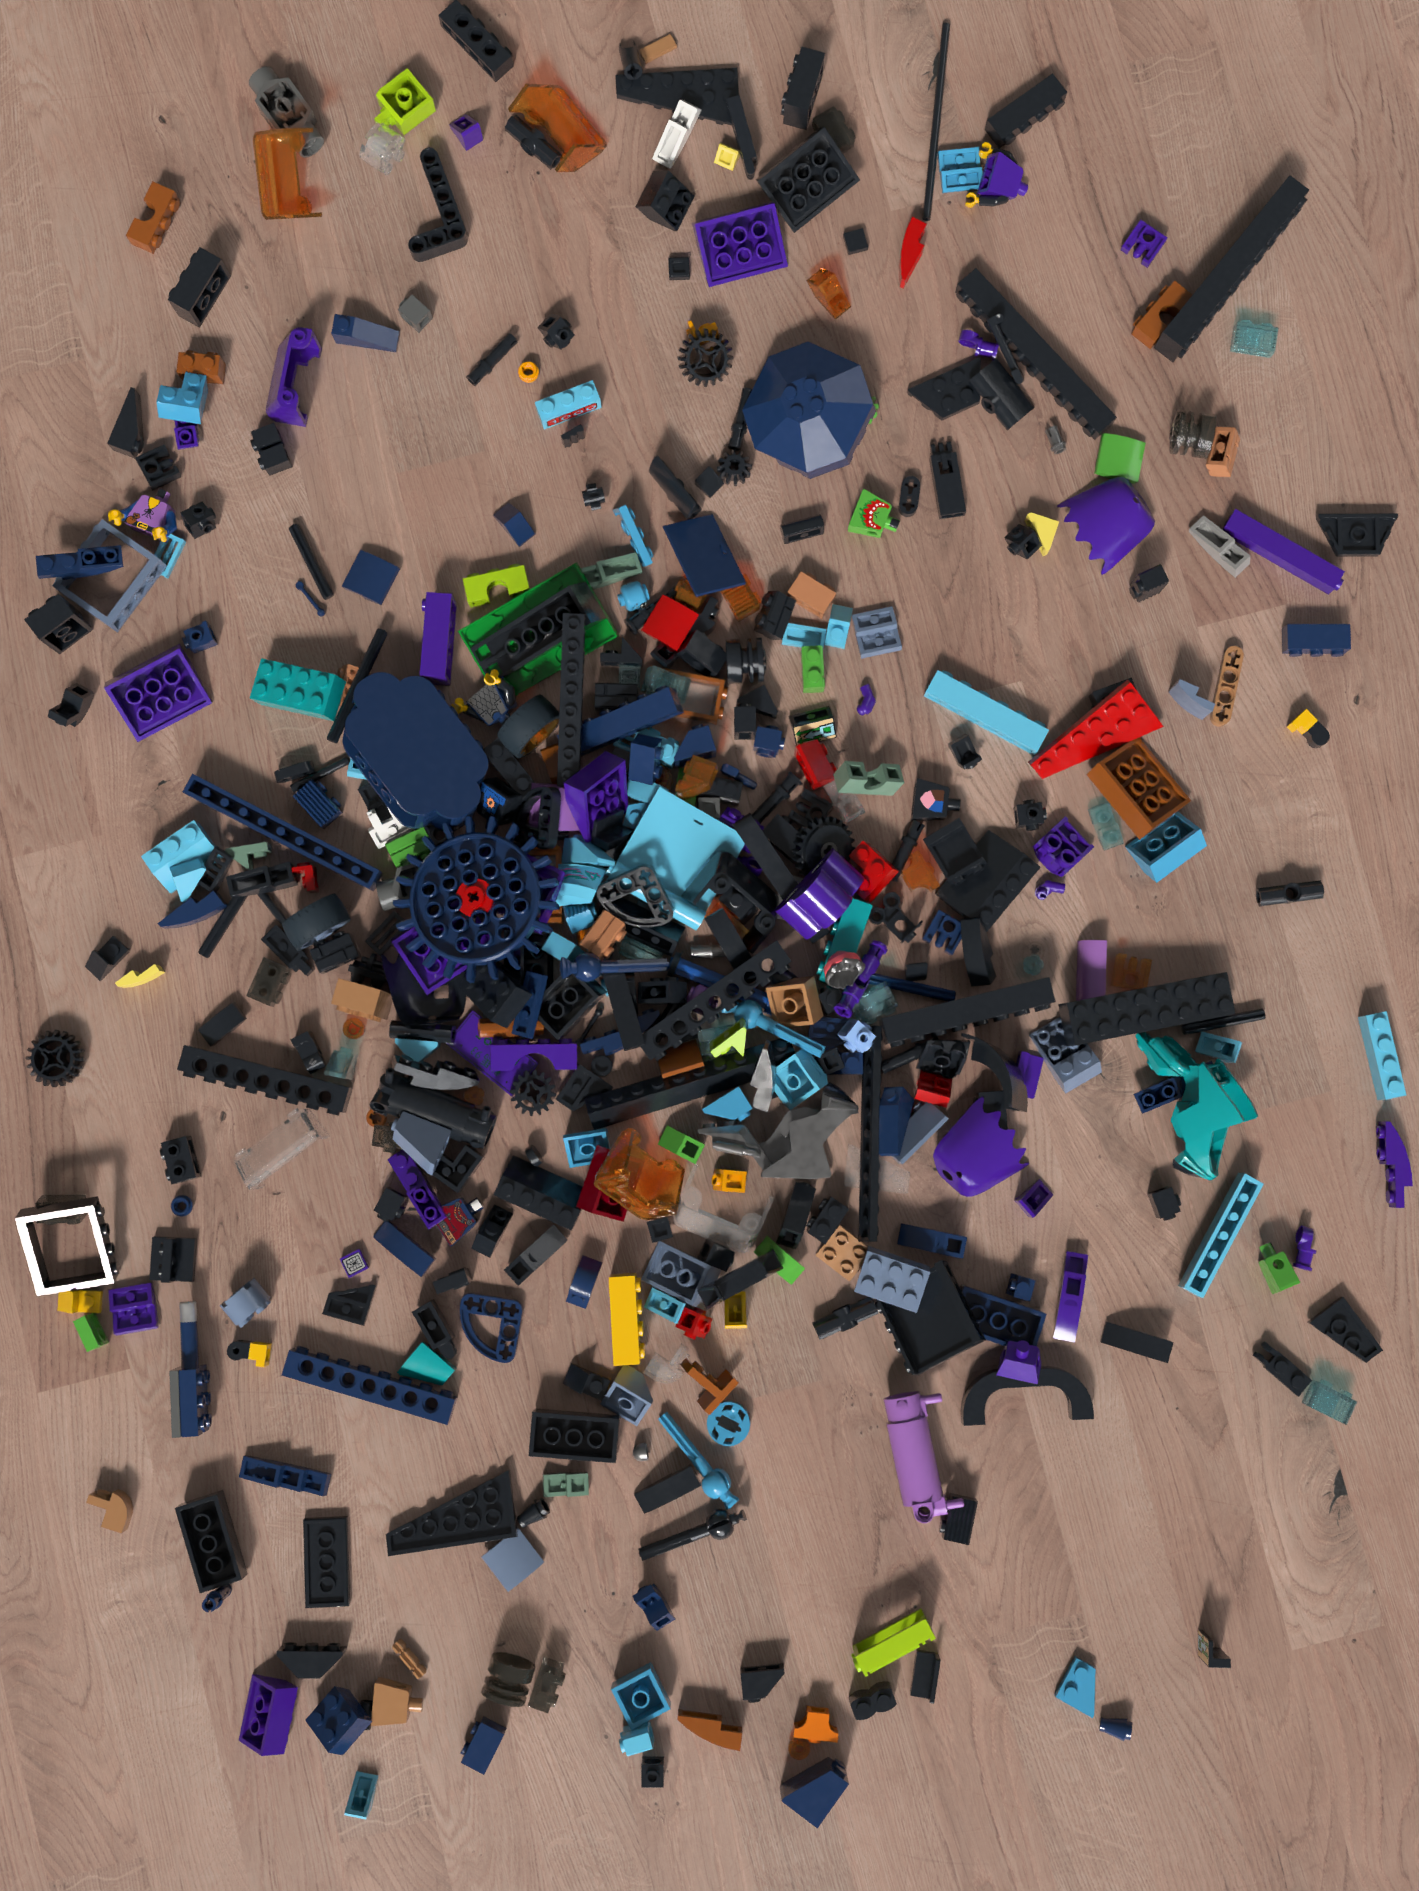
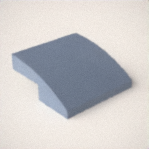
M893 606L852 615L861 659L902 650Z
M1179 679L1170 688V695L1183 709L1203 720L1213 711L1215 703L1197 696L1199 687Z
M518 1527V1537L502 1539L481 1556L507 1592L512 1590L544 1563L543 1559Z

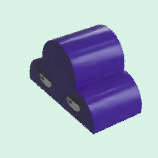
M832 848L774 911L807 940L814 936L821 928H828L840 918L851 904L852 896L863 883L864 876Z

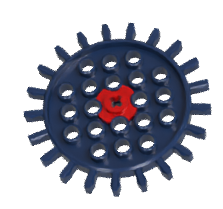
M468 816L465 820L466 834L455 837L453 829L447 823H444L442 825L447 841L436 846L433 840L424 836L422 840L425 846L431 850L428 856L423 861L410 854L406 856L412 865L419 868L414 879L397 876V882L403 886L411 887L410 898L393 900V905L397 908L410 907L412 917L396 924L397 929L404 931L415 927L419 934L417 938L406 945V948L413 952L426 943L432 949L422 963L425 967L429 969L436 959L442 956L448 960L443 971L445 978L451 979L458 963L467 965L466 980L474 983L476 966L487 965L490 977L497 980L499 979L496 967L497 961L507 957L510 965L519 970L521 966L514 952L522 945H525L529 951L535 954L539 953L540 950L536 944L529 941V937L534 929L537 928L546 933H552L553 931L548 924L538 921L541 910H559L558 903L543 901L542 889L558 886L559 881L556 878L540 880L538 870L546 867L552 861L548 855L541 857L535 862H532L527 856L539 843L533 836L519 848L513 843L520 829L516 824L513 823L510 826L506 836L503 838L495 835L497 828V819L490 816L486 833L475 832L474 820ZM490 847L491 853L486 857H482V851ZM469 853L471 855L470 860L462 863L463 855ZM446 859H449L450 865L447 868L442 869V862ZM515 861L516 868L512 871H507V865ZM496 868L495 874L492 877H487L488 869ZM474 873V881L471 883H467V876L469 874ZM454 879V886L451 889H446V883ZM515 882H521V888L518 891H512V885ZM434 885V892L426 895L427 887ZM500 888V894L497 897H492V890ZM474 897H479V900L476 901V900H473V898H474ZM458 899L460 901L459 906L456 909H451L452 901ZM520 902H526V908L518 912L517 905ZM435 905H438V913L435 915H431V908ZM505 908L504 916L498 918L496 916L497 910ZM479 914H484V921L477 924L476 917ZM464 920L463 928L457 930L455 928L456 922ZM438 926H443V933L441 935L436 936V928ZM510 928V935L507 938H502V930ZM489 934V941L486 944H481V937ZM464 940H468V948L465 950H461V942Z

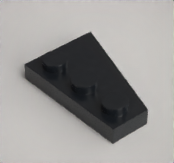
M1339 1297L1307 1322L1365 1363L1383 1351L1344 1297Z

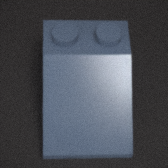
M659 1241L641 1280L694 1307L704 1310L705 1305L697 1289L718 1279L721 1270Z

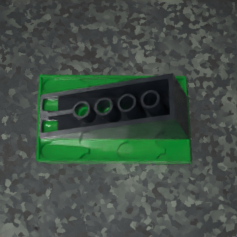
M578 563L572 564L458 631L484 677L486 673L490 675L491 670H498V677L504 676L505 680L514 686L515 696L561 670L563 613L586 614L585 656L620 636Z

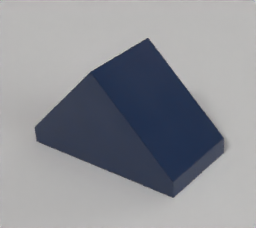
M509 502L493 515L519 547L535 535V532L521 512Z

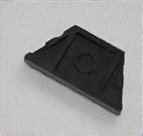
M978 357L908 389L907 393L910 397L913 396L920 401L924 408L932 411L941 421L974 407L980 403V396L968 381L981 371V359Z
M1398 513L1316 515V521L1336 557H1378L1398 518Z

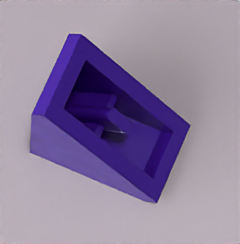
M467 114L449 124L451 130L466 151L483 141L479 123Z
M1038 1179L1014 1201L1028 1217L1034 1218L1052 1198L1053 1194Z

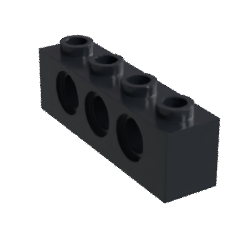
M455 0L438 15L441 27L495 82L514 67L511 51L506 46L502 47L499 44L495 34L489 33L485 29L483 22L479 18L475 19L465 4L461 5L458 0Z

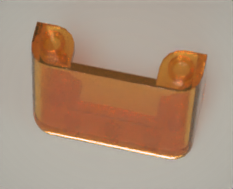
M628 1128L621 1131L595 1175L594 1186L640 1219L653 1220L677 1215L685 1168L673 1159L658 1162L636 1144L641 1142V1135L635 1129Z

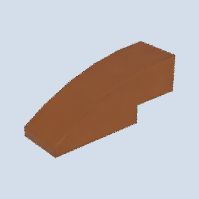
M678 1709L677 1720L688 1730L712 1744L740 1751L742 1727L721 1724L722 1715Z

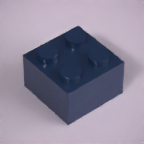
M337 1686L332 1688L305 1719L327 1752L344 1755L372 1722L351 1691Z

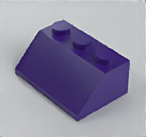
M252 1674L238 1741L261 1756L284 1754L298 1687L287 1680Z

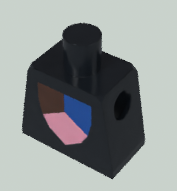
M917 778L914 785L910 821L945 820L947 810L959 812L961 799L949 798V787Z

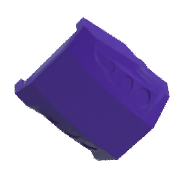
M1066 816L1033 846L1037 859L1051 873L1063 877L1094 848L1067 821L1068 818Z

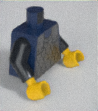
M493 669L490 675L486 673L484 677L486 685L466 701V705H464V700L459 697L455 699V704H451V706L458 714L463 711L464 714L491 726L498 722L503 725L511 716L510 713L518 707V704L516 702L514 686L506 681L504 676L498 677V670Z

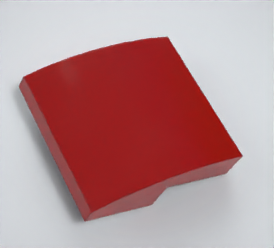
M662 595L641 631L678 651L699 614L679 602Z

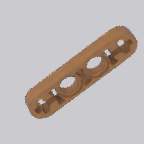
M1237 646L1229 647L1222 655L1213 699L1215 706L1210 713V720L1217 727L1226 725L1232 716L1244 658L1242 649ZM1235 652V656L1238 658L1233 661L1232 666H1225L1231 663V656H1228V654ZM1225 671H1231L1234 674L1233 681L1228 682L1224 679ZM1221 691H1226L1230 694L1229 701L1224 702L1220 699L1219 694ZM1223 706L1225 708L1223 709L1222 716L1225 718L1219 721V717L1216 714L1220 713Z

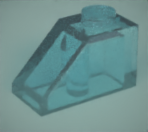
M341 1047L340 1051L333 1050L324 1075L353 1080L358 1055L352 1054L353 1049Z

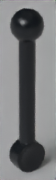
M601 1008L595 1010V1015L584 1033L575 1041L578 1047L584 1043L583 1040L595 1021L603 1014Z

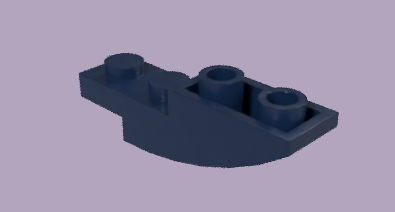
M122 546L82 548L74 553L36 556L37 576L39 579L61 577L62 580L98 575L124 567Z
M654 1008L643 1011L641 1016L637 1017L642 1034L651 1029L660 1019L659 1010L654 1011ZM616 1030L605 1032L604 1037L596 1039V1036L586 1038L584 1043L580 1044L584 1055L604 1048L606 1056H609L624 1049L620 1034Z
M1208 1061L1205 1064H1213V1062ZM1171 1076L1133 1095L1143 1114L1181 1098L1184 1094L1186 1083L1183 1076Z

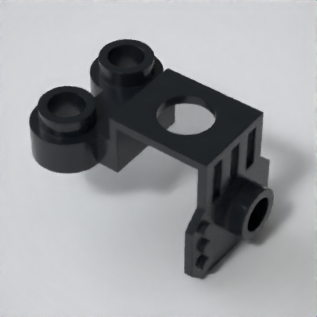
M889 892L883 898L885 908H872L868 919L874 925H879L883 922L901 941V944L904 941L909 943L917 935L914 931L922 925L923 921L921 920L915 926L898 907L900 904L899 895L895 892ZM893 898L895 900V904L889 905L887 903V899ZM874 913L880 914L879 920L873 919ZM898 920L905 921L907 924L906 931H896L895 923Z

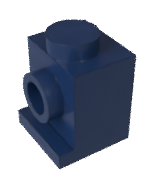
M207 621L184 630L185 637H182L186 649L190 648L194 654L218 645L212 627ZM200 635L199 639H194L195 636Z
M1011 1273L1005 1294L1030 1301L1036 1280Z

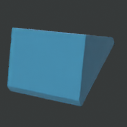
M607 1128L563 1135L570 1168L590 1165L597 1145L610 1149Z

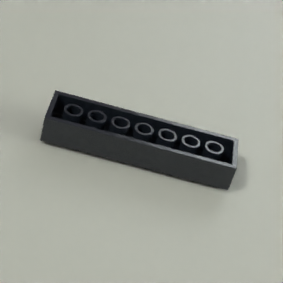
M1227 972L1058 1004L1066 1046H1076L1236 1014Z
M1047 977L884 1017L879 1020V1024L882 1026L884 1044H890L892 1048L905 1044L904 1040L911 1039V1043L924 1040L927 1034H931L932 1037L947 1034L946 1030L952 1029V1032L967 1029L968 1024H973V1027L988 1024V1019L992 1018L994 1022L1008 1019L1009 1014H1014V1017L1030 1013L1029 1009L1034 1008L1035 1012L1051 1008L1050 1004L1056 1002L1050 978Z

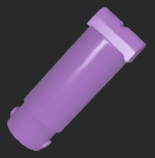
M913 1391L884 1398L888 1419L886 1425L903 1506L913 1508L915 1519L918 1522L928 1523L934 1516L948 1514V1509L964 1507V1500L959 1498L946 1501L945 1494L942 1492L926 1404L942 1402V1395L937 1393L924 1396L920 1395L919 1391ZM920 1507H928L930 1511L924 1512Z

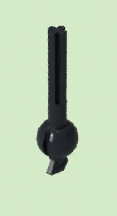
M715 1509L706 1517V1523L638 1548L639 1556L644 1561L710 1535L714 1539L724 1540L731 1536L735 1524H738L740 1520H747L745 1511L740 1510L739 1514H730L727 1510Z

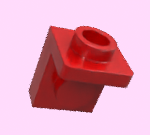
M310 862L298 863L297 867H292V872L295 874L305 873V876H302L304 889L306 888L309 893L319 892L317 869L315 866L310 865Z

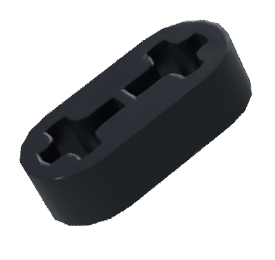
M914 476L906 477L901 485L898 509L904 517L913 516L918 507L920 481ZM909 482H912L913 486L916 487L913 488L912 494H908L909 488L907 485ZM907 499H911L910 506L914 507L910 511H906V507H904Z
M304 761L276 770L274 775L277 783H286L311 775L315 772L312 761Z

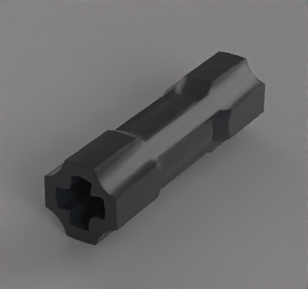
M391 1020L389 1025V1037L394 1039L427 1040L440 1043H454L456 1039L455 1025H405L401 1021Z

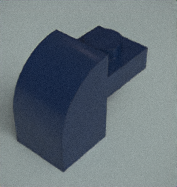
M582 1255L566 1302L584 1309L587 1308L603 1262Z
M655 1583L641 1587L632 1596L635 1603L643 1609L650 1625L658 1631L675 1620L667 1601Z

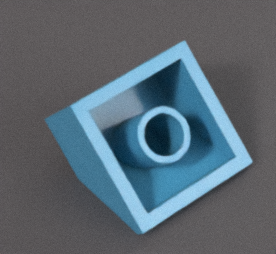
M737 1087L702 1110L705 1114L731 1120L738 1118L739 1121H742L751 1115L749 1110L753 1108L741 1089Z

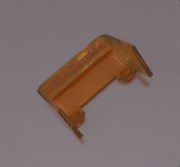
M525 84L508 108L509 112L523 113L525 120L529 124L541 125L563 152L560 162L555 168L556 172H576L601 154L607 147L606 141L574 100L558 85Z
M282 128L255 132L253 147L261 212L266 220L322 217V212L311 213V202L306 196H301L296 152H300L305 145L303 133H311L313 128Z

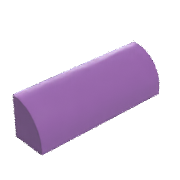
M1107 940L1078 941L1076 1001L1105 995Z

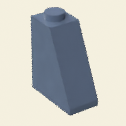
M403 1111L400 1118H395L391 1130L394 1131L393 1140L428 1174L433 1175L449 1143L451 1130Z

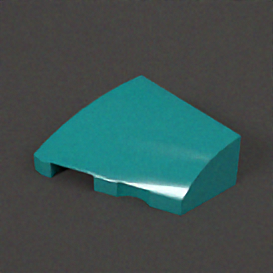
M423 1341L397 1373L402 1376L443 1385L457 1368Z

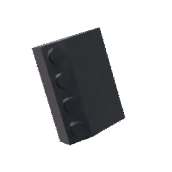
M821 126L760 175L756 181L770 201L775 203L776 209L795 233L853 187L860 179L825 127Z
M990 830L976 844L987 863L984 866L985 869L975 875L971 873L965 877L966 880L956 886L955 884L950 886L946 880L935 893L936 896L963 918L982 917L986 932L1041 868L1026 854Z

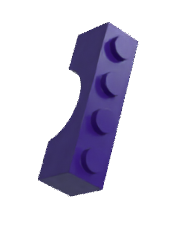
M543 1038L538 1039V1042L529 1043V1039H516V1043H508L507 1039H495V1043H490L491 1071H512L516 1062L524 1055L530 1053H539L549 1058L555 1070L577 1069V1043L572 1042L571 1038H561L559 1042H550V1039Z

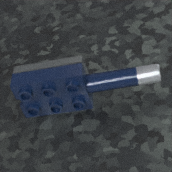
M196 1301L179 1303L181 1366L169 1371L172 1438L200 1436L203 1432L208 1431L212 1425V1416L208 1414L211 1393L207 1390V1383L210 1382V1371L207 1370V1364L199 1365Z

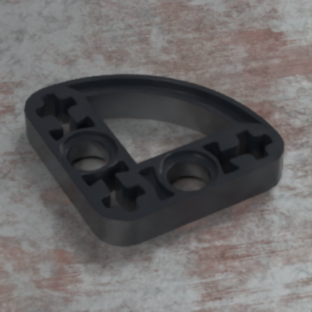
M537 787L524 795L518 804L512 824L514 823L520 828L514 839L515 841L525 844L533 836L534 832L535 839L539 842L536 845L537 848H555L558 838L561 793L558 788ZM540 799L538 826L527 823L530 810Z
M649 864L640 865L601 883L597 889V898L602 906L610 914L626 924L638 927H654L666 924L673 918L674 908L655 869ZM642 870L651 873L649 875V880L652 884H650L646 888L644 886L648 884L646 878L640 877V875L642 874ZM623 878L631 880L632 886L629 889L621 887L620 881ZM613 883H616L617 889L613 890L610 893V897H608L606 894H601L604 890L603 888L610 890L614 888ZM641 889L653 916H640L629 913L613 901ZM651 889H658L661 892V896L658 899H652L649 896ZM660 902H662V907L665 911L669 910L668 917L659 915L661 912Z

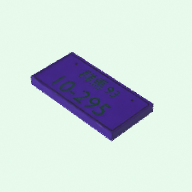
M472 1011L456 1030L454 1043L446 1044L513 1097L514 1094L510 1093V1090L516 1088L512 1084L513 1081L519 1082L517 1075L525 1077L526 1070L531 1075L539 1063L527 1054L516 1062L512 1071H491L490 1043H495V1039H502V1037L479 1038L478 1019H482V1017L475 1011Z

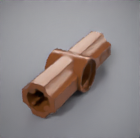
M488 1018L478 1019L479 1038L502 1037V1039L520 1038L521 1036L511 1034L514 1020L508 1028H505L490 1021ZM537 1020L534 1036L544 1034V1025L539 1020Z

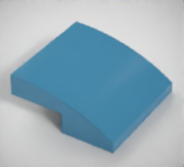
M979 147L937 152L942 193L979 189L983 175L980 165Z

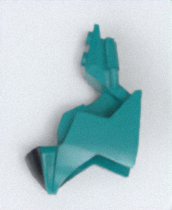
M1147 1032L1137 1033L1135 1035L1137 1045L1148 1058L1147 1063L1149 1067L1160 1076H1183L1186 1083L1182 1100L1176 1103L1171 1117V1122L1177 1136L1185 1142V1150L1173 1159V1168L1193 1177L1207 1180L1215 1179L1219 1175L1218 1167L1228 1128L1258 1117L1252 1101L1221 1059H1216L1215 1064H1205L1204 1062L1197 1064L1191 1057V1054L1171 1036L1166 1035L1162 1038L1156 1037L1153 1039Z

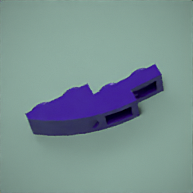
M1379 1121V1126L1376 1127V1136L1379 1138V1147L1377 1148L1376 1155L1379 1164L1388 1165V1169L1385 1172L1386 1181L1388 1182L1386 1201L1389 1203V1207L1405 1208L1404 1186H1413L1407 1151L1391 1122Z
M403 1149L388 1158L387 1160L407 1191L406 1194L426 1227L430 1229L447 1218L433 1188L416 1162Z
M1066 1252L1053 1339L1075 1343L1088 1262V1255Z

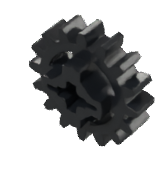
M534 1069L533 1074L529 1075V1072L526 1070L525 1077L517 1075L519 1082H512L516 1088L510 1090V1093L515 1094L511 1101H517L515 1108L522 1107V1114L528 1110L530 1116H533L534 1111L541 1115V1109L549 1110L547 1107L548 1103L554 1104L551 1097L556 1096V1093L551 1092V1089L555 1088V1084L549 1085L551 1077L545 1079V1072L537 1075V1071ZM533 1079H539L545 1085L538 1086L533 1082ZM526 1081L527 1086L525 1090L519 1093L521 1084ZM530 1083L535 1090H539V1093L536 1094L537 1102L534 1101L532 1096H527V1093L530 1092ZM547 1093L546 1100L540 1104L539 1100L542 1094ZM528 1100L533 1103V1107L526 1106L521 1101Z

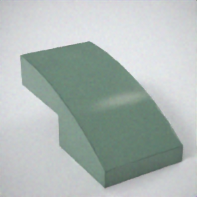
M587 1472L542 1474L544 1497L589 1495Z

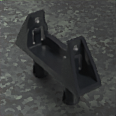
M774 1249L697 1289V1292L706 1309H709L782 1270L783 1266Z

